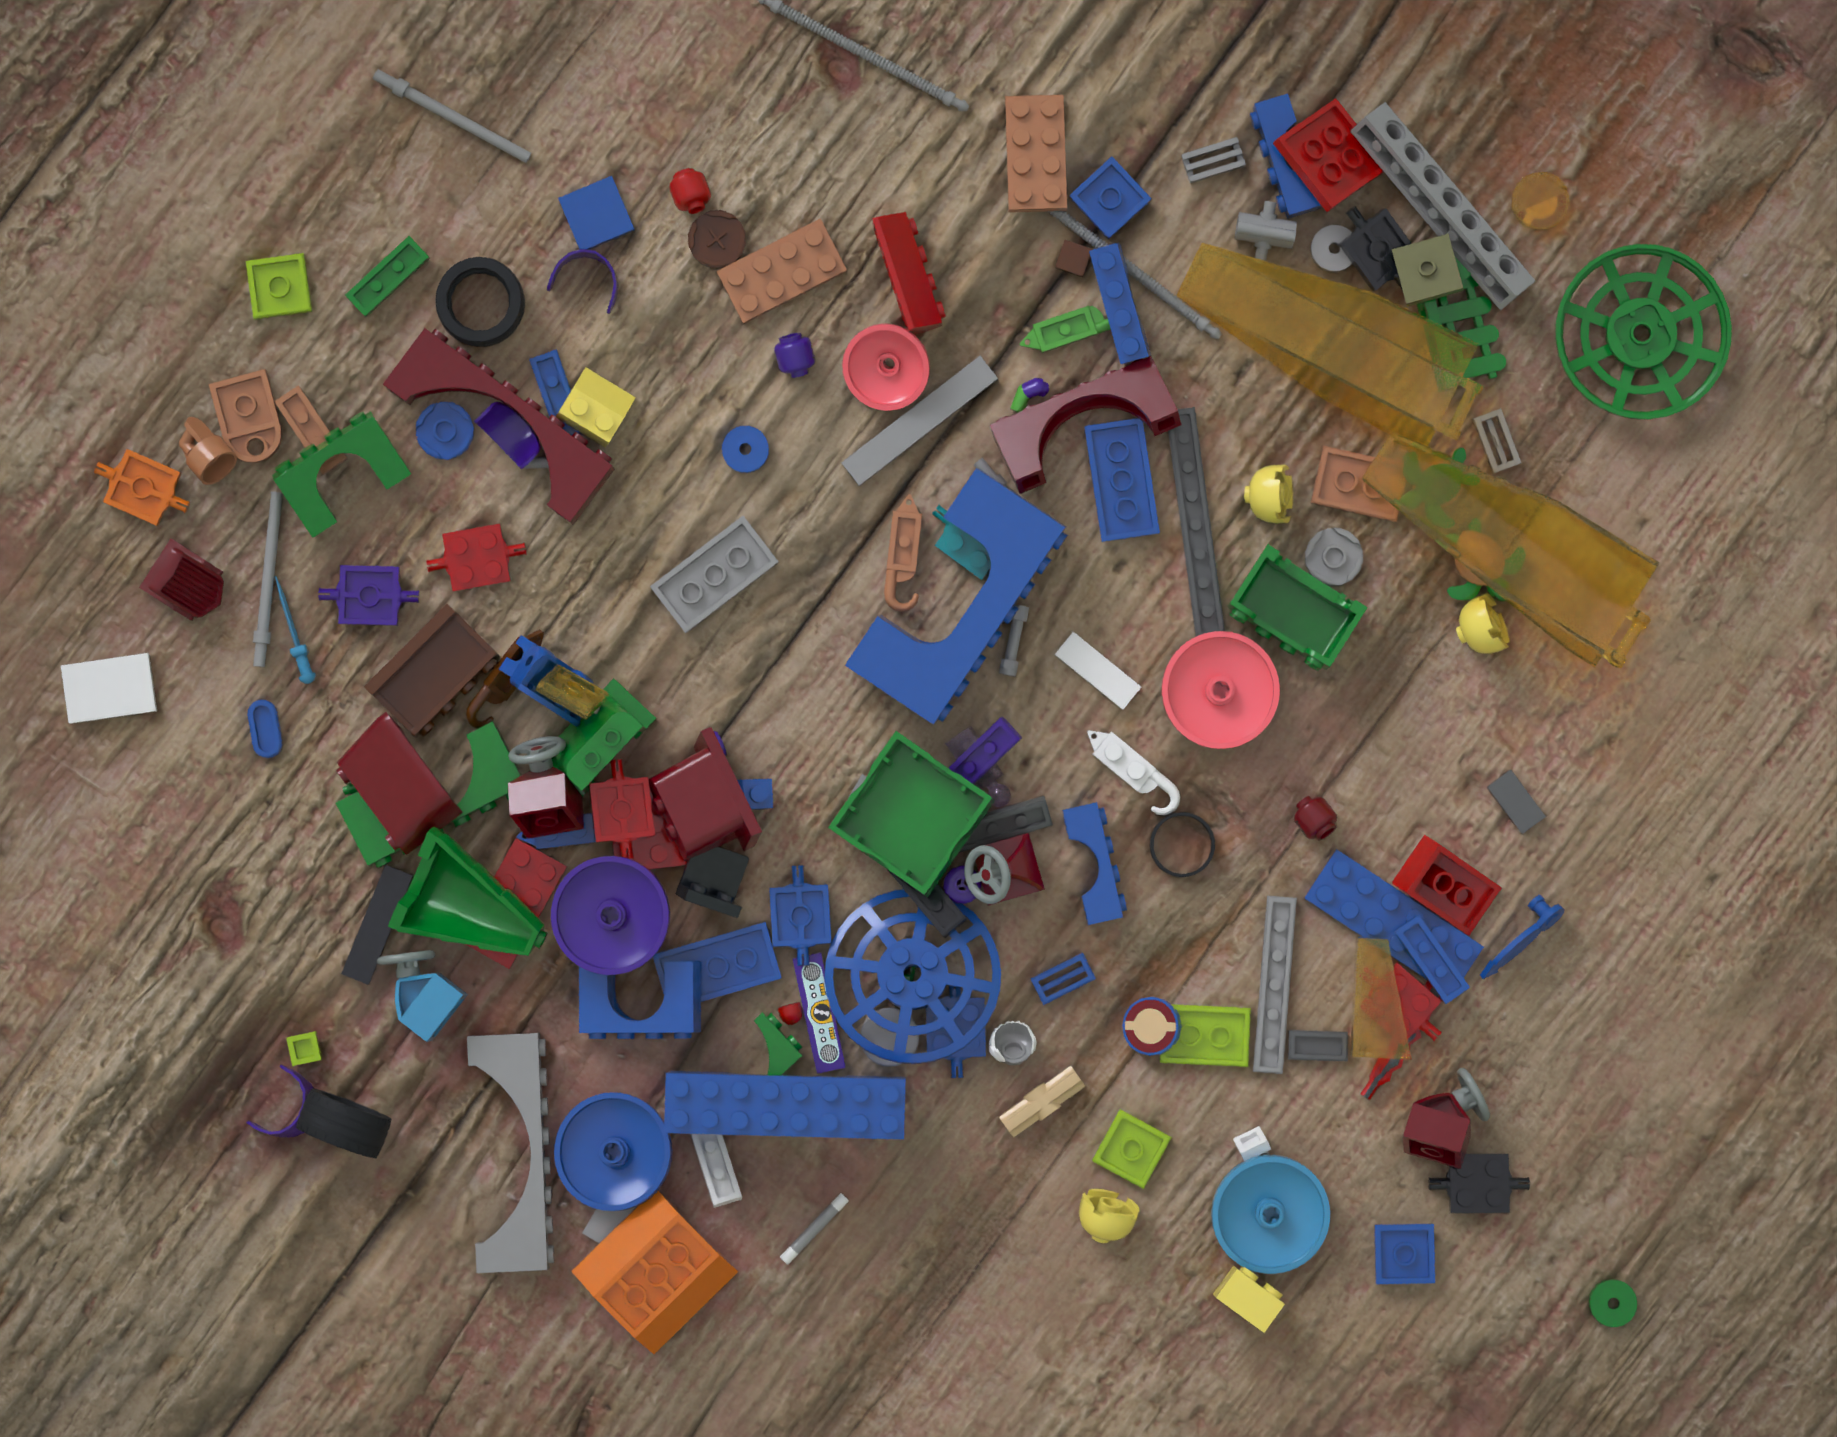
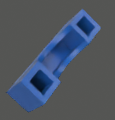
M1284 94L1255 103L1253 106L1254 112L1250 113V119L1254 130L1259 129L1262 140L1258 141L1263 158L1268 157L1271 168L1267 169L1271 185H1277L1279 196H1276V202L1280 213L1285 212L1287 219L1321 209V204L1296 172L1287 165L1284 157L1273 144L1277 138L1288 132L1297 122L1289 95Z
M1114 243L1090 250V257L1120 364L1151 356L1144 327L1134 302L1121 244Z
M1096 802L1062 810L1068 839L1081 842L1089 847L1098 862L1097 880L1094 886L1081 896L1087 924L1091 925L1122 918V911H1127L1124 894H1118L1116 883L1121 881L1117 865L1111 866L1109 854L1114 853L1111 836L1105 837L1102 825L1108 824L1104 807L1098 808Z

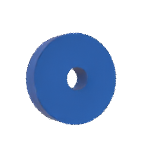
M739 426L732 429L724 438L722 454L727 465L734 471L752 473L759 470L767 461L769 445L764 434L757 428ZM744 444L751 447V452L747 455H743L740 452V448Z

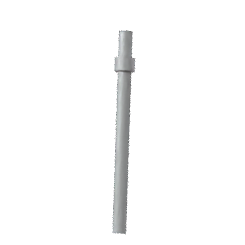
M379 69L375 72L373 80L390 88L394 95L402 99L404 97L410 99L524 163H527L530 159L531 152L410 87V83L402 78L397 80Z
M271 492L257 631H254L253 643H255L253 666L265 667L267 644L271 642L269 623L282 492Z

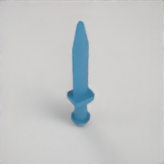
M275 576L279 598L295 645L294 648L289 650L291 655L296 658L301 674L299 680L304 684H310L315 680L316 673L312 672L307 657L309 653L306 644L300 645L286 597L277 576Z

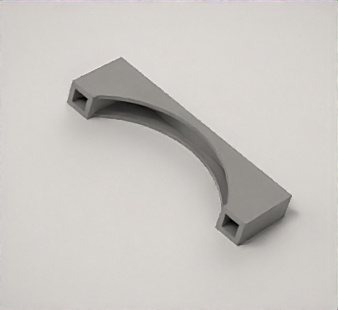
M540 1033L467 1036L468 1066H477L489 1074L511 1096L525 1122L531 1150L528 1181L516 1209L501 1228L485 1242L475 1243L476 1273L548 1270L550 1268L549 1263H554L555 1256L554 1245H549L548 1234H553V1216H547V1204H552L551 1186H546V1175L551 1174L550 1157H545V1145L550 1144L549 1127H544L543 1115H548L549 1108L548 1098H543L542 1086H547V1069L541 1068V1056H546V1040L540 1039Z

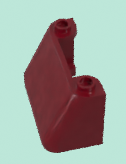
M387 712L376 718L337 761L339 768L336 772L345 784L351 782L389 833L385 836V839L395 851L400 848L406 855L424 842L427 832L435 826L442 829L463 813L411 745L398 724Z

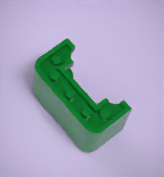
M1267 544L1227 606L1231 610L1229 615L1242 624L1248 621L1256 626L1254 631L1263 638L1269 640L1272 636L1280 641L1279 647L1293 656L1296 652L1306 658L1304 663L1316 671L1322 668L1327 670L1334 662L1368 607L1357 600L1352 601L1349 598L1345 600V594H1340L1291 563V560L1288 558L1282 560L1283 556L1279 554L1280 551Z

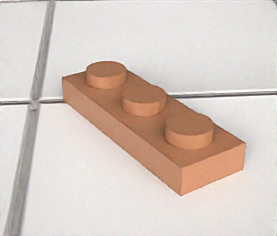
M299 385L274 401L305 448L311 444L318 446L326 441L324 437L330 431ZM345 453L336 454L327 459L319 470L325 475L348 460Z

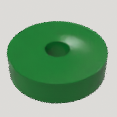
M1616 1279L1604 1280L1597 1284L1590 1294V1312L1599 1323L1605 1326H1623L1636 1313V1294L1625 1282ZM1611 1298L1618 1300V1306L1614 1309L1608 1306V1301Z

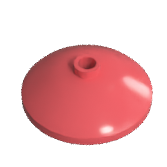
M876 324L863 329L850 341L843 356V375L849 390L860 402L877 410L892 411L910 405L924 391L930 375L929 357L922 342L912 332L894 324ZM891 358L895 365L893 367L887 366L885 359Z

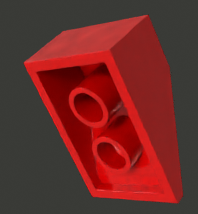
M1426 835L1422 837L1392 881L1393 885L1468 936L1502 889L1495 882Z

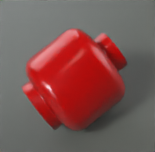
M687 168L673 175L669 190L677 209L688 211L689 214L703 211L705 205L711 199V191L704 174L695 171L693 168Z

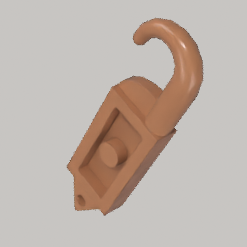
M908 494L897 511H893L884 588L885 601L888 606L899 612L909 611L914 608L919 598V595L915 593L908 603H900L896 599L897 582L909 581L916 573L922 514H919L911 494ZM910 500L912 502L911 505H907L906 501Z

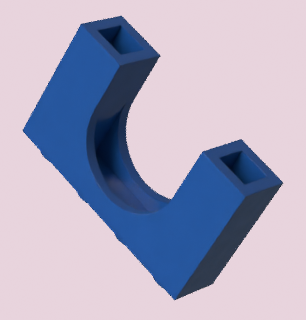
M701 961L664 962V999L659 1010L645 1020L633 1019L622 1011L616 999L615 975L597 974L579 966V1033H589V1039H606V1033H617V1039H635V1033H645V1039H662L663 1033H674V1039L692 1038V1033L701 1032Z

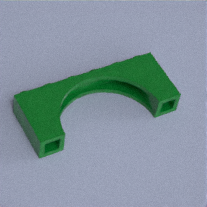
M493 721L467 734L473 755V774L467 792L457 804L463 813L445 827L454 824L455 828L471 820L470 814L480 810L481 814H484L497 807L495 801L505 796L509 800L508 783L522 775L517 764L509 760L508 755L510 751ZM359 792L336 802L368 866L375 864L378 869L392 862L391 856L402 851L400 848L395 851L385 839V836L389 833Z

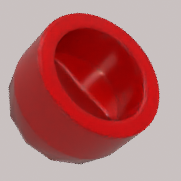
M800 1002L777 1008L781 1020L787 1025H794L802 1018Z

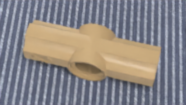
M1070 1065L1047 1083L1043 1082L1023 1096L1024 1099L1002 1113L999 1118L1014 1138L1036 1121H1041L1061 1107V1103L1082 1090L1085 1085Z

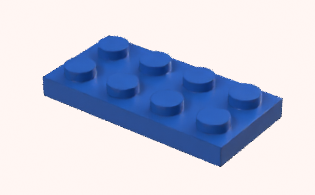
M1139 418L1084 426L1101 542L1160 534L1143 421Z
M766 922L660 952L653 957L663 994L665 992L664 962L701 961V1002L782 979Z

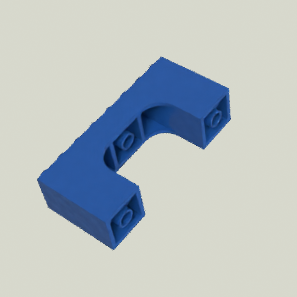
M979 468L974 470L943 517L978 540L986 548L991 561V569L987 581L953 632L942 641L925 642L917 639L883 615H879L845 664L846 667L932 724H935L938 720L943 722L954 707L949 704L954 695L959 698L970 683L966 680V677L970 671L976 673L986 659L982 653L987 646L991 649L995 646L1002 635V632L998 629L1003 622L1007 624L1011 622L1019 610L1014 605L1020 597L1023 599L1027 598L1035 586L1031 582L1036 572L1040 575L1043 574L1051 562V559L1047 557L1052 548L1059 550L1068 536L1064 533L1065 525Z
M669 1071L666 1073L664 1133L904 1140L906 1077L851 1075L844 1077Z

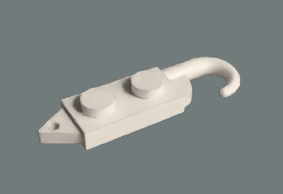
M1087 731L1094 750L1092 755L1133 789L1143 794L1159 786L1170 796V803L1167 807L1158 808L1152 806V812L1164 816L1171 814L1177 809L1180 804V793L1174 783L1112 731L1110 734ZM1096 734L1097 738L1092 739L1091 735Z

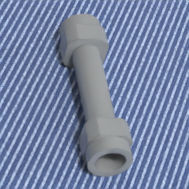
M1015 604L1014 606L1019 608V610L1012 619L1005 658L1001 659L999 674L1016 677L1019 663L1016 661L1023 622H1027L1029 607Z

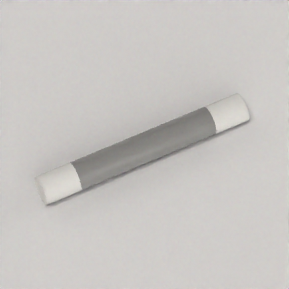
M840 1193L787 1248L780 1258L786 1264H789L849 1200Z

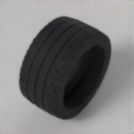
M473 257L456 263L443 275L436 291V311L442 325L455 339L470 346L487 347L504 341L517 329L524 314L525 297L519 280L506 265L491 258ZM473 274H487L497 278L505 286L509 295V307L505 317L498 325L487 330H473L463 326L456 319L452 310V296L456 286L464 278Z
M312 1088L303 1104L296 1128L331 1145L376 1159L384 1145L392 1119L346 1098Z

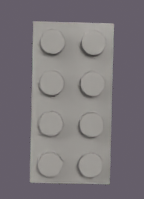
M742 516L650 587L683 631L688 633L772 569L779 561L746 518Z

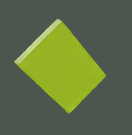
M1171 1004L1180 1015L1182 1028L1176 1044L1169 1051L1160 1054V1063L1248 1067L1251 1008Z

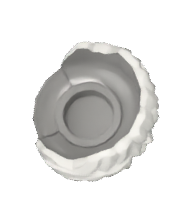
M1007 1021L993 1030L989 1041V1052L999 1062L1008 1065H1020L1027 1061L1029 1056L1035 1051L1036 1038L1028 1025L1020 1021Z

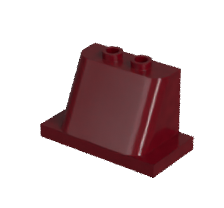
M709 727L700 732L694 745L695 754L648 779L649 788L654 797L652 799L653 807L658 815H663L667 824L665 825L666 834L671 842H676L684 861L737 838L743 851H746L756 845L762 833L712 727Z

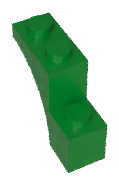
M762 1012L754 1019V1022L763 1033L768 1047L769 1068L767 1075H782L803 1056L799 1052L803 1047L792 1035L786 1037L779 1030L783 1025L772 1013L766 1016Z

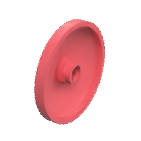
M1208 632L1187 641L1170 659L1162 680V701L1172 725L1188 740L1212 749L1234 748L1256 738L1271 722L1279 702V678L1271 658L1253 640L1233 632Z

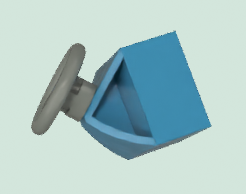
M433 950L378 957V965L397 964L396 977L399 979L396 981L395 1006L398 1020L426 1042L433 1041L468 994L441 973L420 975L419 961L433 959L435 957Z

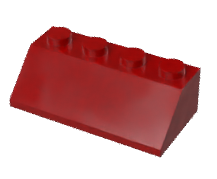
M906 212L872 218L873 229L906 329L917 335L941 327V319L945 318L946 315L941 300L935 302L932 291L937 290L932 273L926 274L923 263L928 262L923 245L917 247L914 236L919 233L914 218L908 219Z

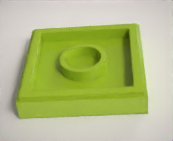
M304 253L246 261L254 320L312 312Z
M1119 1109L1092 1161L1144 1189L1172 1137Z

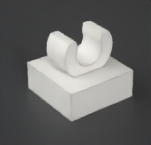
M1259 1126L1233 1138L1244 1161L1261 1154L1269 1155L1268 1151L1271 1150Z

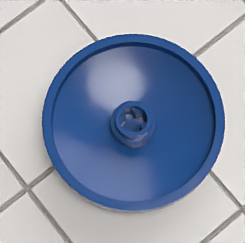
M602 1093L580 1102L568 1113L561 1123L554 1145L555 1165L563 1185L571 1195L583 1204L605 1211L628 1210L646 1202L664 1183L672 1161L670 1133H664V1120L660 1114L645 1101L624 1093Z

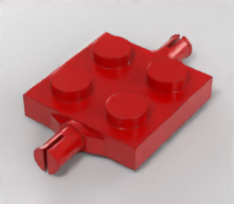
M501 523L443 533L442 537L445 548L443 558L426 560L427 565L439 564L427 567L428 572L446 569L450 576L452 591L511 581L508 567L510 557L527 555V551H515V549L526 548L525 542L508 546L503 538Z
M617 759L618 771L616 769V760H611L612 778L605 782L589 784L595 842L612 841L620 843L621 856L627 858V848L628 859H634L632 841L641 837L655 836L648 777L634 779L624 777L622 759Z
M1398 962L1387 974L1380 978L1367 966L1363 971L1371 979L1361 971L1358 976L1365 980L1371 988L1368 996L1358 1007L1401 1045H1404L1412 1034L1420 1030L1433 1041L1437 1037L1429 1029L1437 1036L1442 1033V1031L1429 1022L1432 1012L1441 1003V1000Z

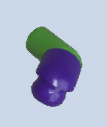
M1033 378L1021 384L1017 389L1010 409L1017 413L1023 411L1030 398L1035 396L1044 397L1048 394L1049 384L1041 378Z

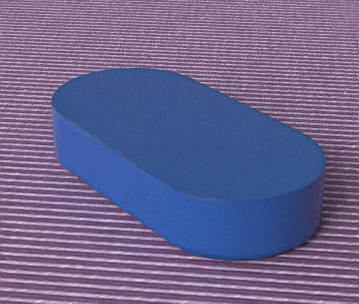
M257 700L250 705L247 713L254 751L259 756L273 758L283 748L278 711L276 706L270 701Z

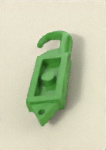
M1086 306L1033 324V329L1019 345L1021 347L1041 350V353H1045L1111 329L1108 318L1104 319L1102 313L1094 306ZM1026 340L1030 341L1029 345L1025 344Z

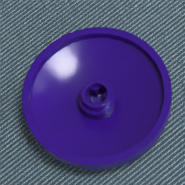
M619 856L597 857L576 866L559 884L551 906L553 934L564 954L581 968L603 975L627 973L647 963L663 945L670 924L668 897L658 878L642 864Z

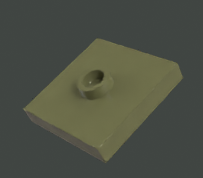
M1449 234L1392 249L1407 307L1464 291Z

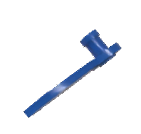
M1542 895L1533 898L1528 907L1540 917L1539 920L1508 944L1493 961H1489L1480 974L1482 979L1497 973L1499 968L1522 952L1542 931L1553 926L1562 917L1565 909L1560 904L1550 907Z

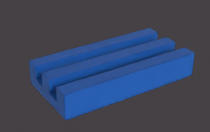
M1081 953L1030 980L1042 1004L1045 1005L1096 978L1084 954ZM1081 961L1083 966L1040 986L1038 981ZM1086 971L1087 977L1047 997L1045 996L1044 991Z

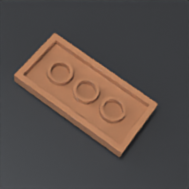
M1064 95L1005 96L1008 212L1067 211Z
M820 218L716 272L742 323L745 324L847 272V269Z

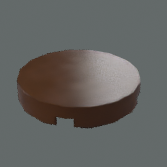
M710 210L699 216L692 223L688 233V245L693 257L699 263L712 269H720L737 261L742 256L746 246V233L741 222L733 214L723 210Z

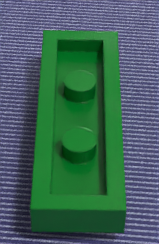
M408 236L347 292L345 296L367 317L427 262L430 257Z

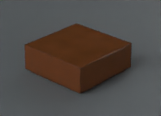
M1064 240L1055 268L1083 278L1090 258L1089 251L1092 249Z

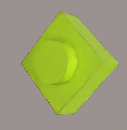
M316 1031L286 1037L292 1066L322 1060Z

